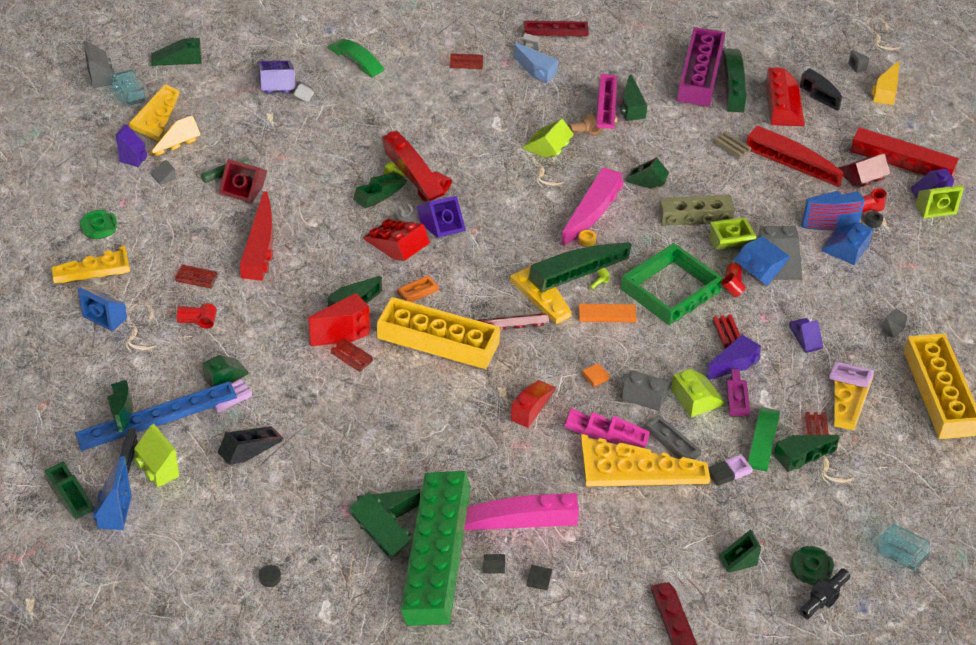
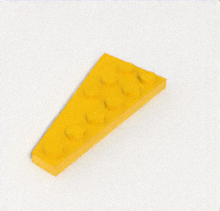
M581 434L586 486L709 484L710 482L707 462L685 457L677 459L669 457L667 453L655 454L651 453L650 449L623 443L611 444L607 443L606 439L599 438L594 440L589 439L588 435Z

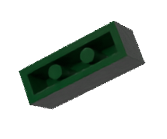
M368 491L349 507V514L385 555L392 560L410 544L411 534L404 526L400 527L396 523L397 518L390 510L386 511L381 506L383 504L381 499L376 494L372 495Z

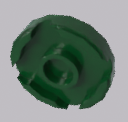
M804 546L799 551L793 553L790 567L797 579L803 583L815 585L821 579L826 581L831 578L834 569L833 559L825 554L826 551L821 548Z

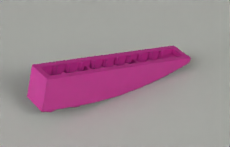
M600 75L596 110L597 127L614 129L617 90L616 75Z
M604 167L601 169L562 231L561 245L566 246L578 238L581 231L588 230L604 214L611 202L616 200L617 192L623 188V173Z
M577 493L519 496L468 506L464 531L577 525L579 515Z

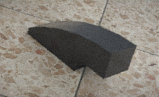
M810 68L802 73L799 87L810 92L811 98L839 111L843 96L829 80Z

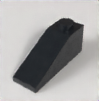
M272 426L225 432L217 453L229 465L243 463L282 442L283 437Z

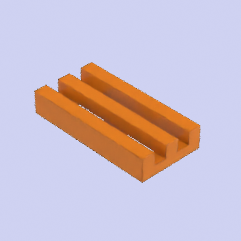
M427 275L398 288L397 294L401 295L402 300L414 302L439 291V286Z

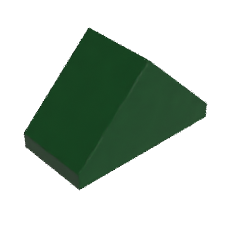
M749 530L719 554V557L729 573L758 565L761 545L754 532Z

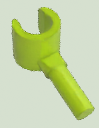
M389 162L384 166L386 168L383 170L385 174L397 172L401 176L406 177L401 170L396 168L393 162Z
M606 268L598 271L597 275L599 278L589 286L591 290L602 282H609V271Z

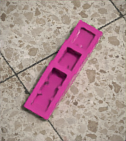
M572 408L568 412L564 424L565 428L588 435L591 438L606 439V442L623 443L641 448L646 447L650 434L649 431L614 415L610 420L594 412L588 416Z

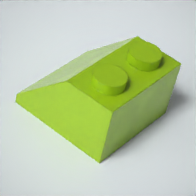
M563 118L540 128L523 148L544 158L549 156L555 157L562 152L561 148L570 143V138L574 134Z
M959 185L919 191L916 206L922 217L930 218L957 214L964 186Z
M746 217L710 222V242L715 250L733 247L740 248L756 239V235Z
M693 369L673 375L671 391L690 417L725 405L726 402L705 375Z
M155 424L150 425L134 448L136 456L134 462L139 469L142 468L144 470L147 480L153 482L158 488L179 477L176 449Z

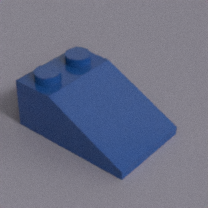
M120 456L105 480L103 489L99 490L98 507L94 508L93 518L97 521L98 529L124 530L132 499L125 456Z

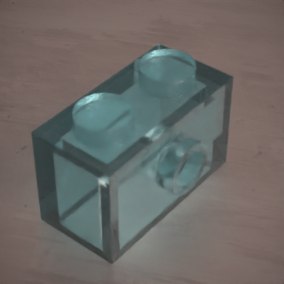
M132 69L113 74V90L117 91L119 100L123 101L126 107L146 101L144 87Z
M894 523L879 537L878 553L913 571H916L929 557L930 541Z

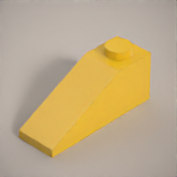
M896 62L878 78L877 84L873 85L871 95H874L873 102L894 104L900 62Z

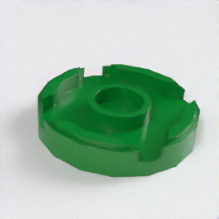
M105 210L91 211L84 215L85 218L80 221L81 232L92 239L106 238L117 229L115 215L111 212L110 214L106 213Z

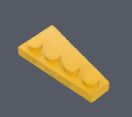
M165 84L131 120L129 127L159 141L180 96V91Z
M126 246L119 247V251L111 252V250L105 251L99 257L94 258L92 255L85 257L82 262L74 260L52 267L54 284L130 272Z
M531 266L510 276V282L543 313L548 314L555 324L571 317V310L556 287L541 292L529 280Z
M835 381L834 427L855 430L871 382L869 387L866 388Z

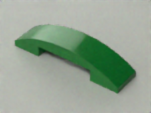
M339 39L327 46L329 50L338 56L344 54L361 65V71L371 78L384 71L380 62L367 49L354 41Z
M766 407L760 408L748 460L752 469L765 472L768 470L780 415L779 410Z

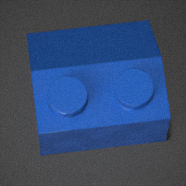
M858 222L839 227L821 251L855 265L870 245L873 228Z
M762 236L744 245L733 260L768 286L789 260L790 256Z
M78 288L80 306L84 318L112 332L127 319L126 306L123 302L117 301L95 289Z

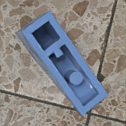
M519 43L514 44V58L532 77L548 83L557 74L558 59Z

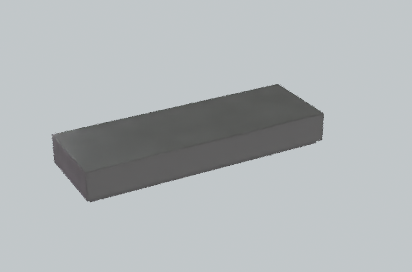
M660 415L644 425V429L649 431L650 435L677 458L685 457L695 460L701 455V450Z

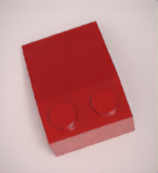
M357 293L307 317L309 345L311 347L355 342L370 334L369 306Z

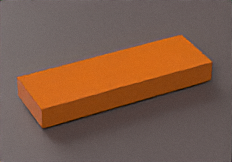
M579 303V322L636 323V304Z

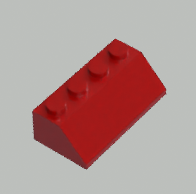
M768 68L765 86L770 124L805 126L799 82L785 68Z

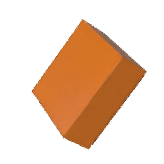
M599 363L582 371L583 377L593 387L608 381L610 375Z

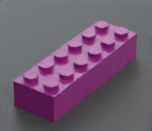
M698 27L693 28L679 84L678 102L710 107L726 32Z

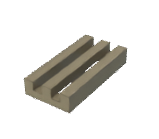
M726 131L723 132V135H718V138L715 137L713 141L714 144L738 159H741L751 151L750 146Z

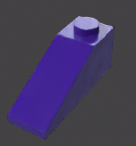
M742 334L707 365V379L711 380L732 374V369L747 370L751 365L757 364L761 357V345Z

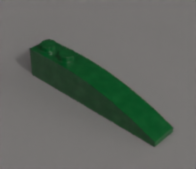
M724 48L727 112L744 113L747 96L742 54L740 49Z
M627 242L596 245L550 257L531 265L529 280L541 292L547 291L629 259L632 244Z

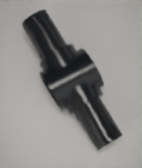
M841 568L831 579L826 581L819 580L811 590L810 599L800 608V614L805 619H809L819 608L822 609L825 606L830 608L833 606L840 595V588L850 579V573L846 569Z

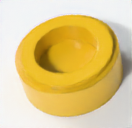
M583 230L579 233L578 242L582 246L590 247L596 243L597 235L595 232Z

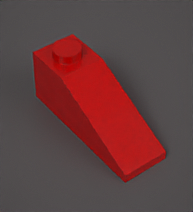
M537 380L521 391L512 403L511 421L529 428L556 390V387Z

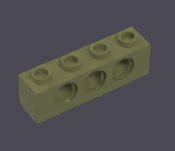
M731 195L660 198L659 205L662 226L710 224V222L733 219L735 212Z

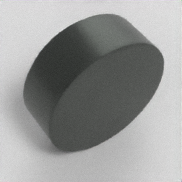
M870 211L866 214L864 222L869 227L878 228L883 223V216L879 212Z
M274 565L262 567L259 571L260 583L265 587H274L281 581L280 569Z

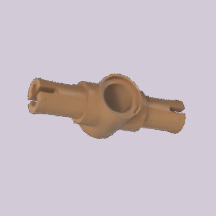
M587 114L581 122L568 124L573 134L589 132L590 135L596 136L604 129L596 126V116L594 114ZM615 115V126H616L618 120H617V117H616V115Z

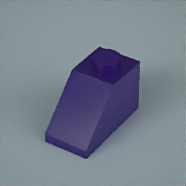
M124 124L116 134L119 162L139 167L147 158L145 143L128 125Z
M947 169L930 171L911 187V191L917 199L919 191L952 187L954 178Z

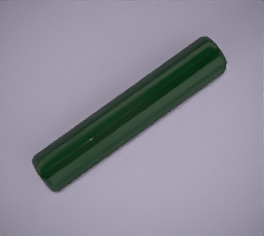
M247 157L235 160L250 165V160ZM226 164L201 173L202 181L207 183L223 177Z

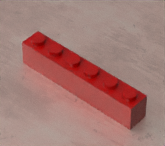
M861 127L858 128L853 138L850 150L852 153L865 157L885 154L888 164L925 176L930 171L947 169L953 177L959 160L958 157Z

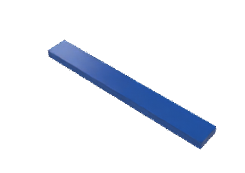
M229 381L132 413L130 421L123 432L119 433L115 421L111 420L75 432V436L81 451L126 437L129 428L136 429V433L147 430L152 424L159 426L213 408L220 403L236 399L237 395Z

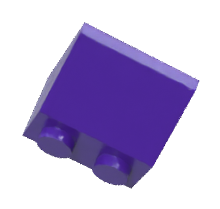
M457 196L434 200L416 206L421 224H424V227L436 238L466 231Z

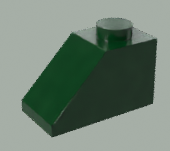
M656 157L631 169L625 180L628 183L652 189L657 186L661 187L666 183L669 171Z
M218 355L202 363L204 380L211 387L229 381L232 383L248 375L246 368L237 359Z

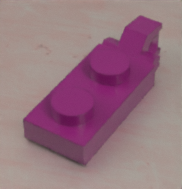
M732 369L731 380L727 379L726 384L729 416H749L750 405L747 381L741 380L740 370Z

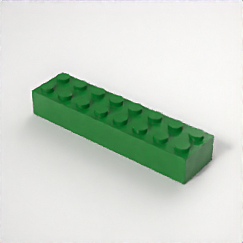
M466 471L425 473L401 606V612L407 626L447 625L451 622L471 489Z

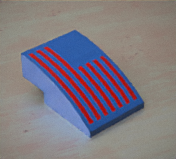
M834 191L807 198L801 226L814 230H836L839 227L855 222L860 223L865 199L858 191L844 195L839 191Z

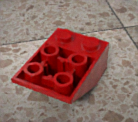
M384 220L382 225L371 229L363 237L365 241L393 260L406 261L430 244L424 224L404 222L403 220Z

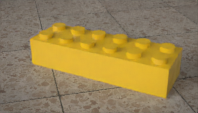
M391 297L377 322V339L487 369L499 345L500 327Z
M946 334L908 336L904 355L938 438L976 436V403Z

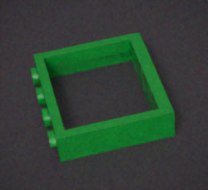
M672 243L622 276L621 290L666 324L671 325L675 321H679L687 313H691L700 304L706 303L712 296L719 294L722 289L721 282L723 278L681 247ZM674 262L705 286L673 308H670L639 284Z

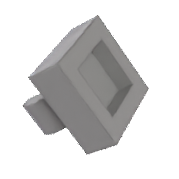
M525 33L523 45L539 51L541 48L540 37Z
M407 204L405 208L400 206L398 210L394 211L396 221L418 222V217L410 204Z

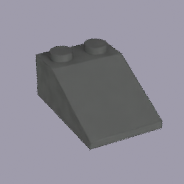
M760 226L758 238L765 237L790 256L773 280H802L800 244L796 226Z

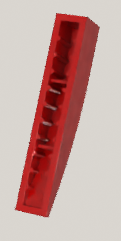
M758 125L748 135L746 144L751 147V152L834 186H841L844 172L806 146Z
M398 130L382 136L385 154L428 201L445 195L443 188L427 164Z
M263 191L241 259L240 273L242 279L263 281L265 273L268 274L269 261L273 259V223L271 204L267 191Z

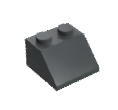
M83 41L87 69L93 88L113 85L112 78H115L114 68H112L111 58H107L106 52L88 41Z
M630 370L624 383L622 400L660 411L672 382L639 371Z

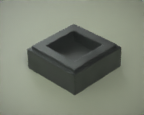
M725 461L708 467L710 478L716 486L735 480V474Z
M484 554L483 574L505 573V554Z
M531 565L527 586L548 591L553 569Z

